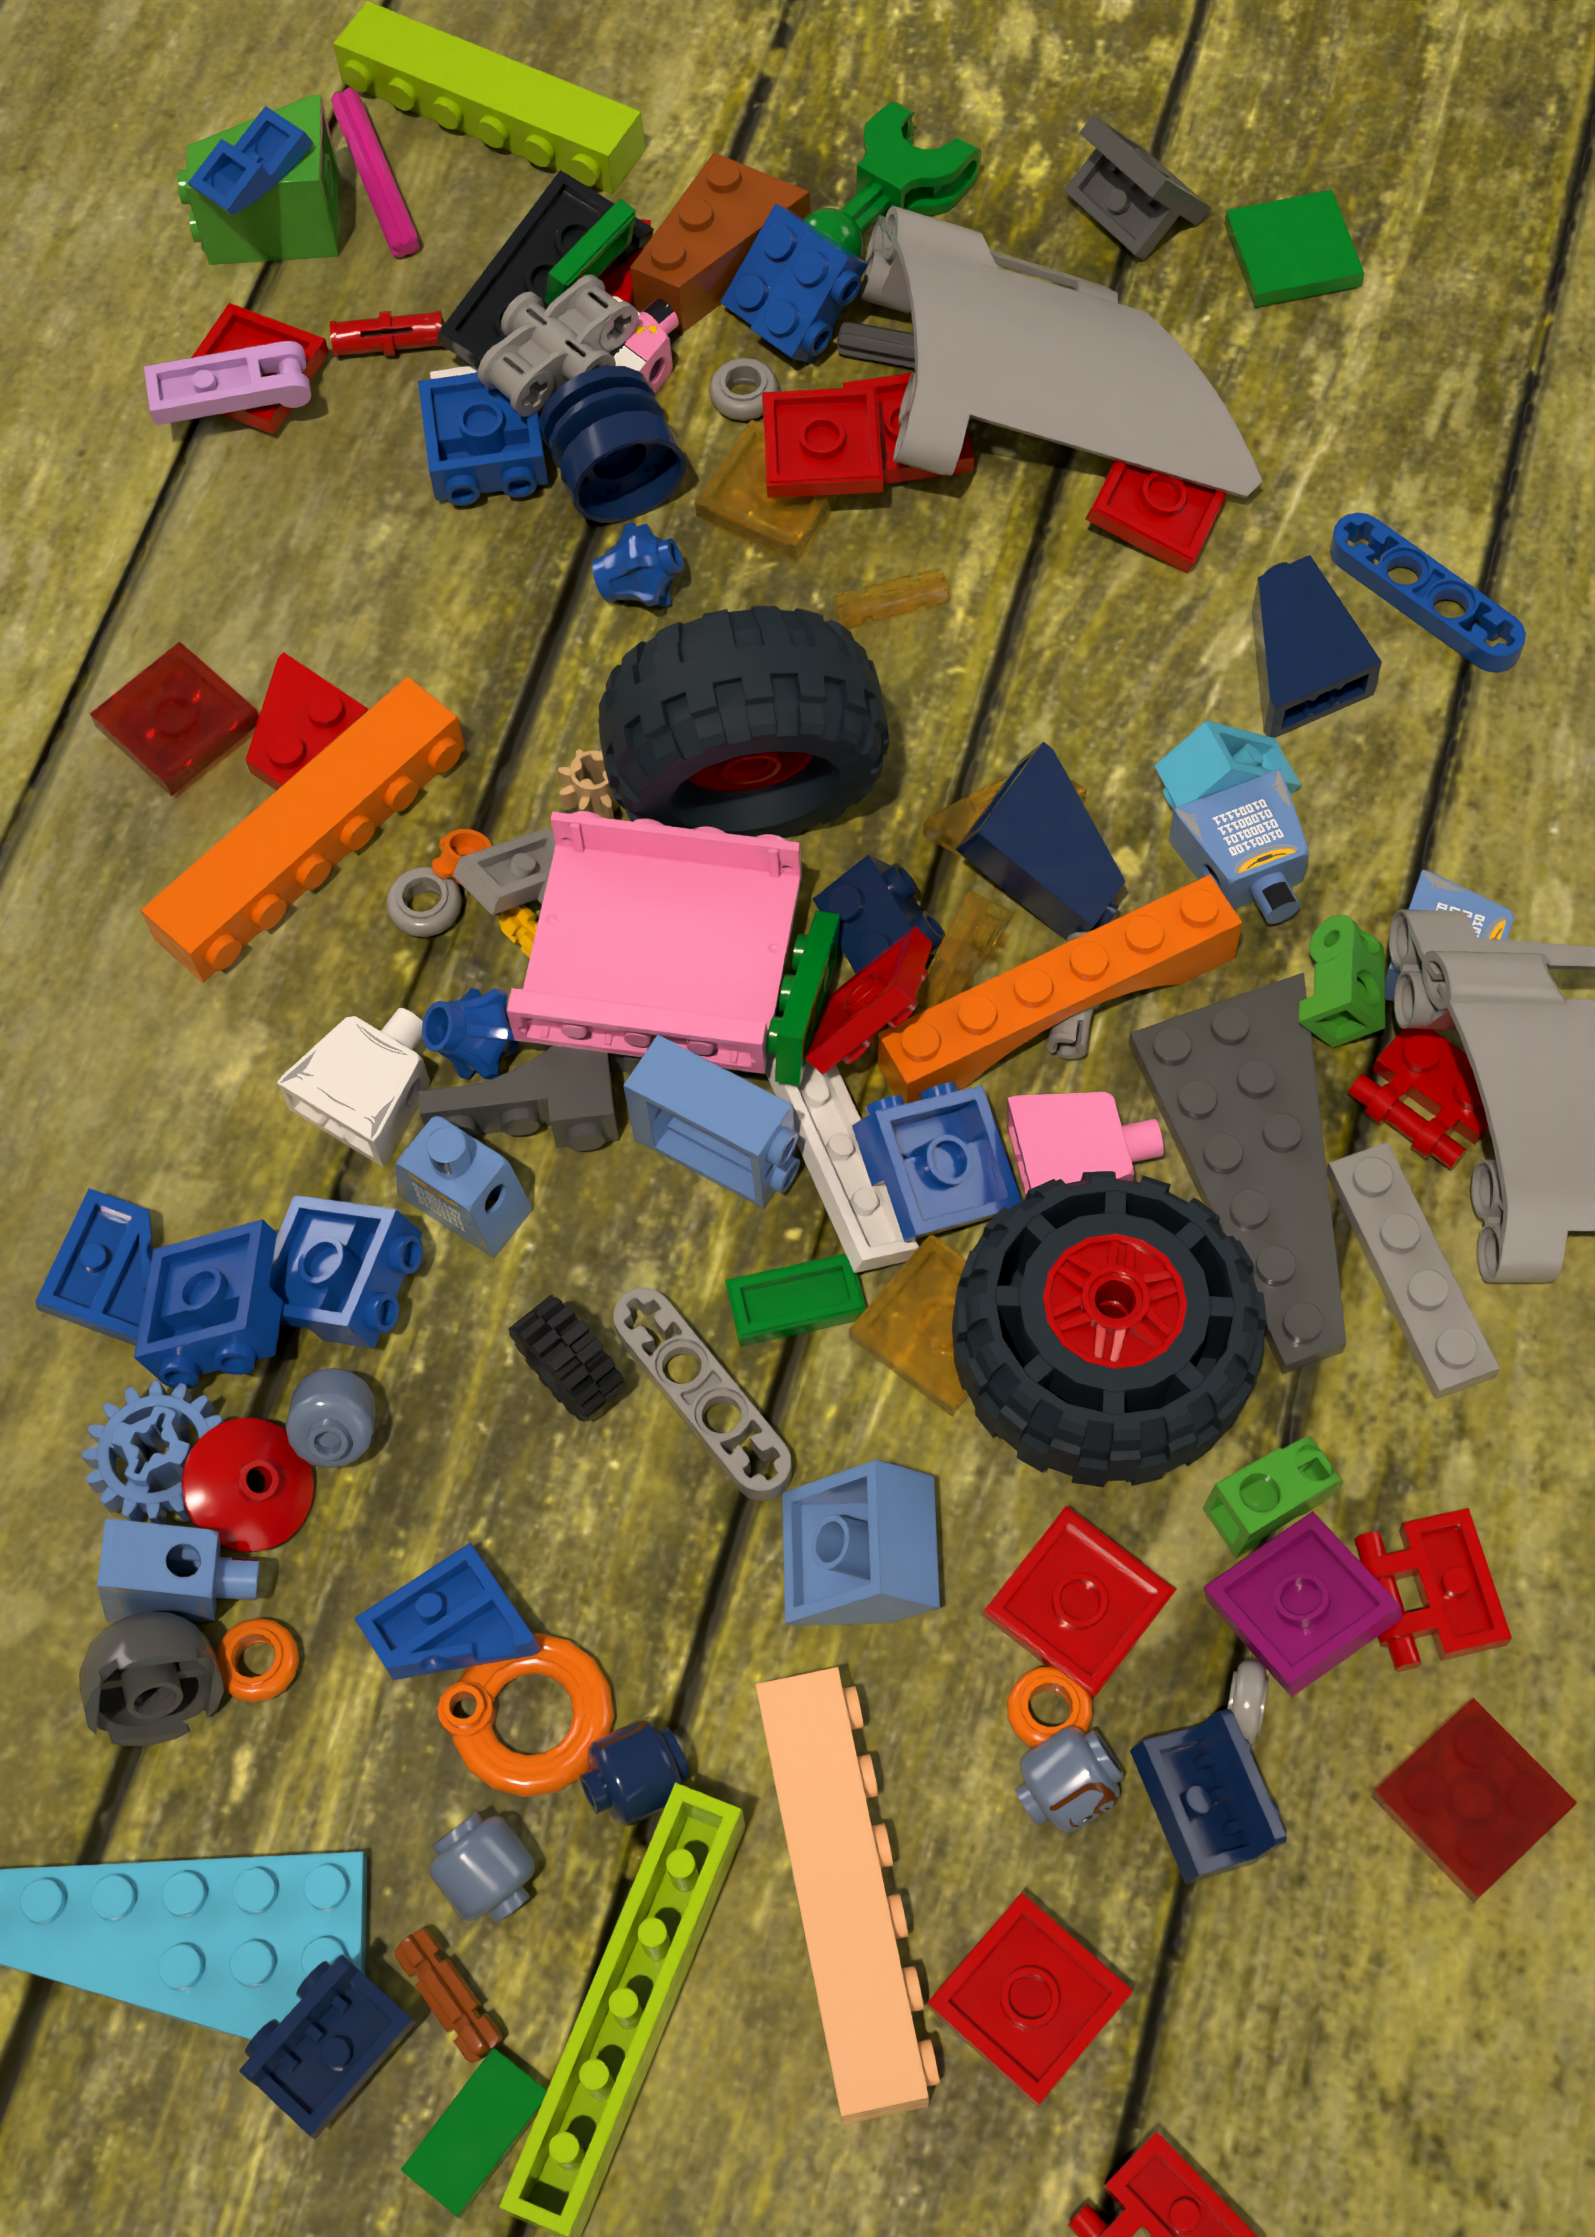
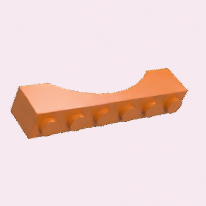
M1209 874L906 1019L893 1029L889 1027L877 1033L878 1068L894 1095H902L905 1104L919 1101L918 1094L920 1092L948 1082H955L958 1091L964 1090L984 1071L1011 1051L1041 1032L1079 1012L1134 991L1164 985H1181L1235 959L1242 921Z

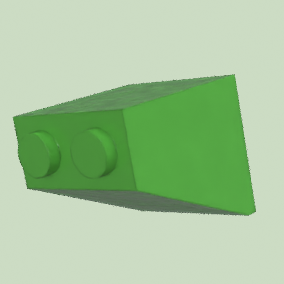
M311 95L273 110L303 130L314 144L273 188L248 207L232 216L193 190L188 182L221 139L235 146L255 118L187 146L186 170H178V191L181 203L183 205L190 204L191 206L190 229L194 243L202 242L209 265L339 257L340 171L321 95Z

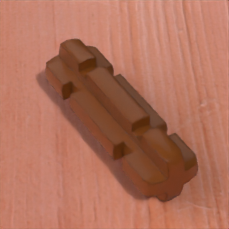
M425 1928L419 1929L400 1942L395 1950V1958L409 1977L417 1975L419 1981L415 1984V1987L446 2032L449 2033L455 2030L458 2037L453 2042L464 2058L471 2063L480 2061L488 2055L493 2047L495 2049L502 2041V2033L489 2014L482 2016L479 2014L477 2009L482 2004L449 1958L442 1961L438 1954L443 1951V1948L431 1931Z

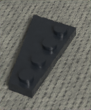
M560 170L439 330L438 344L479 368L486 352L506 338L501 330V320L508 305L522 293L533 292L542 298L544 308L547 309L549 305L545 303L548 272L605 215L614 203ZM635 217L631 243L598 278L603 280L647 245L653 236L654 228Z

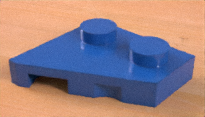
M471 1543L354 1618L393 1680L533 1656L541 1650L535 1637Z

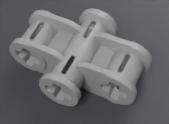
M585 275L578 279L569 289L558 296L547 309L544 308V302L537 294L524 292L517 296L505 310L501 320V330L506 338L486 352L478 368V379L486 388L491 390L498 389L510 399V405L517 414L523 417L530 416L539 411L561 385L580 373L602 366H616V361L610 352L621 346L630 337L637 323L638 312L630 303L626 301L618 302L605 291L603 282L594 275Z

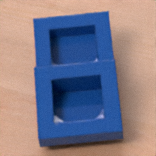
M265 106L235 146H232L223 139L219 141L189 180L188 184L193 190L232 216L248 207L273 188L301 160L314 143L303 130Z

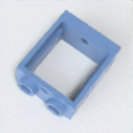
M657 1035L623 1085L634 1140L765 1209L776 1191L781 1194L787 1191L800 1166V1160L797 1159L796 1155L798 1133L794 1131L792 1104L676 1043Z

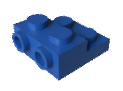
M775 203L720 303L751 324L750 329L791 358L812 363L815 357L822 353L830 343L833 335L832 327L844 306L851 303L858 294L862 283L861 277L868 264L788 208Z
M478 372L418 381L429 474L436 500L447 499L451 504L464 506L477 501L480 494L504 491L505 494L511 497H525L532 494L538 485L549 484L538 411L525 417L517 414L510 405V399L498 389L491 390L480 383Z
M948 1082L920 1092L918 1094L919 1101L907 1104L904 1103L902 1095L883 1098L865 1106L868 1116L852 1125L871 1186L885 1183L904 1242L994 1218L1004 1206L1007 1209H1011L1022 1201L983 1085L958 1091L955 1082Z
M294 1195L276 1237L269 1287L283 1300L280 1324L310 1329L323 1341L375 1349L381 1332H389L397 1323L399 1303L396 1296L405 1274L414 1273L422 1262L423 1245L420 1240L422 1232L397 1209Z
M261 1219L154 1249L134 1358L166 1386L176 1388L179 1383L187 1385L188 1388H192L197 1385L199 1375L217 1370L233 1375H243L254 1369L256 1360L275 1356L283 1300L269 1287L277 1233Z

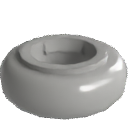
M749 358L734 359L721 365L713 374L709 386L711 401L722 415L740 421L753 420L763 416L762 392L779 391L776 375L768 365ZM741 384H750L758 388L756 391L746 395L735 394L730 391L733 387Z
M419 867L408 870L397 877L388 891L386 906L389 918L399 930L411 936L427 938L441 934L453 925L460 914L462 896L458 884L452 877L443 879L436 876L431 867ZM429 892L441 897L439 903L431 910L418 912L408 908L411 899L418 894Z
M1255 1660L1242 1661L1237 1671L1233 1672L1227 1708L1233 1712L1243 1737L1248 1739L1250 1746L1254 1744L1256 1736H1260L1269 1677H1266L1264 1665Z

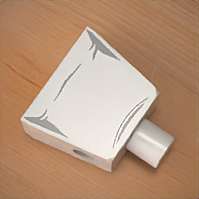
M398 1008L383 1029L379 1031L356 1016L346 1017L278 1080L277 1084L288 1109L384 1168L390 1161L419 1106L418 1091L428 1090L430 1079L424 1061L414 1052V1049L423 1039V1021L409 1010Z

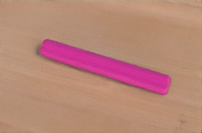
M347 88L343 92L336 91L331 98L334 114L390 251L397 258H403L407 254L414 255L420 246L417 240V233L359 93L353 88Z

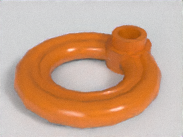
M541 1633L533 1634L541 1649L533 1656L468 1667L458 1683L447 1688L442 1694L437 1707L438 1718L444 1730L452 1737L453 1744L468 1771L493 1790L522 1797L556 1793L579 1780L580 1774L589 1771L587 1753L590 1744L594 1740L609 1734L614 1720L611 1687L595 1659L569 1640ZM539 1674L551 1677L564 1687L571 1699L573 1718L568 1733L558 1745L545 1753L524 1755L512 1752L499 1741L492 1729L496 1718L495 1697L507 1683L519 1676ZM469 1698L477 1702L476 1710L470 1717L460 1719L453 1716L454 1706L458 1701Z

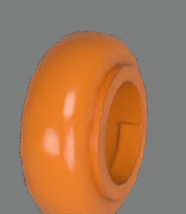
M254 1618L238 1623L226 1632L216 1649V1657L222 1675L224 1690L238 1700L252 1703L271 1700L284 1692L295 1678L299 1665L298 1646L290 1631L278 1622L264 1618ZM259 1643L269 1644L274 1648V1663L266 1673L252 1678L242 1676L239 1673L238 1663L240 1656L247 1648Z
M1051 1666L1037 1667L1024 1673L1012 1686L1007 1699V1718L1014 1734L1031 1748L1036 1747L1068 1726L1077 1727L1086 1734L1093 1717L1092 1698L1059 1670ZM1047 1691H1053L1062 1695L1070 1706L1068 1719L1056 1727H1046L1038 1724L1028 1710V1704L1035 1695Z

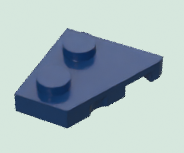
M89 1188L35 1301L37 1309L136 1346L153 1255L149 1210Z

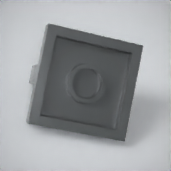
M1092 115L1079 132L1096 149L1064 191L1137 257L1145 261L1179 216L1198 226L1211 210V207L1139 143L1097 116Z

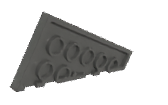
M1304 972L1131 1032L1129 1037L1131 1051L1202 1203L1220 1216L1218 1226L1227 1236H1234L1236 1241H1241L1254 1264L1252 1275L1258 1292H1263L1267 1319L1264 1336L1282 1374L1341 1354L1346 1346L1311 1031L1299 1023V1001L1307 998Z

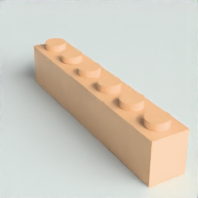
M838 1667L756 1684L759 1706L842 2124L846 2125L928 2107L929 2096L927 2087L940 2084L931 2039L917 2042L911 2013L924 2010L915 1966L901 1968L896 1940L907 1938L908 1930L900 1894L886 1896L881 1868L893 1866V1860L885 1823L871 1826L866 1799L878 1796V1789L870 1754L856 1755L851 1730L864 1728L856 1686L842 1688Z

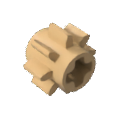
M580 749L577 750L576 757L572 761L570 768L559 767L558 769L560 784L563 787L559 791L563 810L577 807L578 811H588L598 814L602 818L614 819V814L617 812L620 804L614 799L612 788L609 787L602 750L586 752Z

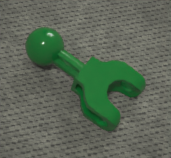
M896 101L890 102L865 124L863 136L865 153L863 159L857 164L856 195L841 210L821 208L809 213L803 219L861 259L863 253L862 234L876 222L879 215L886 217L892 205L930 216L948 212L954 208L978 179L981 149L959 137L937 149L925 150L912 146L914 137L912 117L915 112Z

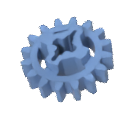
M152 1381L149 1396L143 1398L132 1387L125 1389L127 1405L119 1409L117 1406L107 1402L103 1406L106 1415L110 1419L107 1425H89L87 1429L94 1441L98 1443V1447L82 1451V1458L90 1468L96 1469L85 1477L87 1483L95 1493L103 1492L99 1500L111 1514L122 1508V1515L127 1521L139 1522L144 1513H147L152 1523L165 1524L167 1512L175 1510L177 1515L186 1522L190 1520V1517L183 1502L181 1478L186 1458L192 1449L191 1445L187 1443L191 1435L187 1427L189 1423L197 1429L200 1438L213 1427L223 1423L224 1420L220 1415L212 1416L215 1409L205 1395L198 1397L192 1402L193 1395L185 1384L179 1383L171 1396H168L160 1381ZM166 1446H167V1447H168V1451H167V1452L165 1453V1455H164V1454H162V1453L165 1451V1448H166ZM152 1453L153 1455L148 1462L147 1458ZM117 1457L122 1458L128 1464L124 1473L128 1479L126 1485L120 1481L117 1474Z

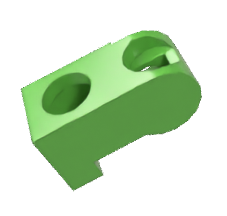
M1342 914L1332 916L1315 930L1310 941V955L1316 961L1314 996L1299 1001V1023L1334 1048L1385 1029V953L1383 945L1374 936L1361 930L1349 916Z
M1309 1436L1294 1442L1284 1449L1280 1447L1215 1483L1202 1509L1237 1559L1258 1546L1262 1538L1324 1503L1340 1489L1344 1481L1313 1437Z

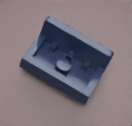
M867 855L813 898L819 911L840 914L838 944L855 974L914 926L933 942L926 964L942 970L952 962L942 945L947 940L944 930L930 913L921 910L913 896L918 892L917 885L910 874L898 863H894L891 866L871 855Z
M1230 1709L1216 1712L1199 1726L1143 1740L1130 1750L1185 1884L1252 1865L1286 1843L1287 1836L1281 1824L1278 1807L1266 1790L1253 1760L1248 1739H1244L1237 1720Z
M343 1955L338 1957L332 1965L324 1961L310 1972L296 1992V1996L301 1999L281 2023L277 2019H273L256 2033L245 2049V2054L249 2059L239 2070L249 2082L262 2090L313 2139H316L416 2024L411 2017Z

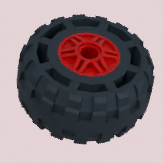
M752 606L749 610L732 612L724 609L705 613L702 618L684 624L677 622L661 629L656 634V637L648 642L641 641L624 655L622 665H617L611 671L606 682V691L598 705L600 743L609 787L612 788L614 799L623 809H626L628 818L632 822L637 819H651L662 823L664 826L687 829L708 826L734 835L757 837L763 834H772L787 838L801 834L805 829L819 823L824 825L844 813L848 806L857 805L871 791L873 783L881 775L883 756L887 754L890 742L879 679L873 660H868L865 648L854 641L852 633L840 623L832 619L825 622L822 615L796 608L794 611L780 610L776 606Z
M1113 1171L1083 1172L1080 1181L1067 1184L1062 1179L1056 1181L1054 1178L1029 1189L1025 1199L1014 1205L1011 1209H1007L1004 1206L985 1226L981 1238L974 1249L969 1252L957 1285L952 1320L954 1364L961 1389H966L975 1407V1416L993 1438L998 1436L1000 1439L1005 1440L1017 1451V1459L1042 1473L1047 1468L1072 1476V1483L1102 1487L1104 1481L1126 1480V1482H1131V1485L1134 1486L1159 1480L1165 1472L1182 1464L1188 1467L1211 1450L1215 1442L1232 1426L1249 1397L1263 1356L1264 1330L1267 1321L1263 1292H1258L1252 1275L1254 1264L1241 1241H1236L1234 1236H1227L1218 1226L1220 1216L1198 1199L1192 1198L1188 1203L1170 1193L1171 1184L1142 1175L1140 1182L1116 1179V1173Z

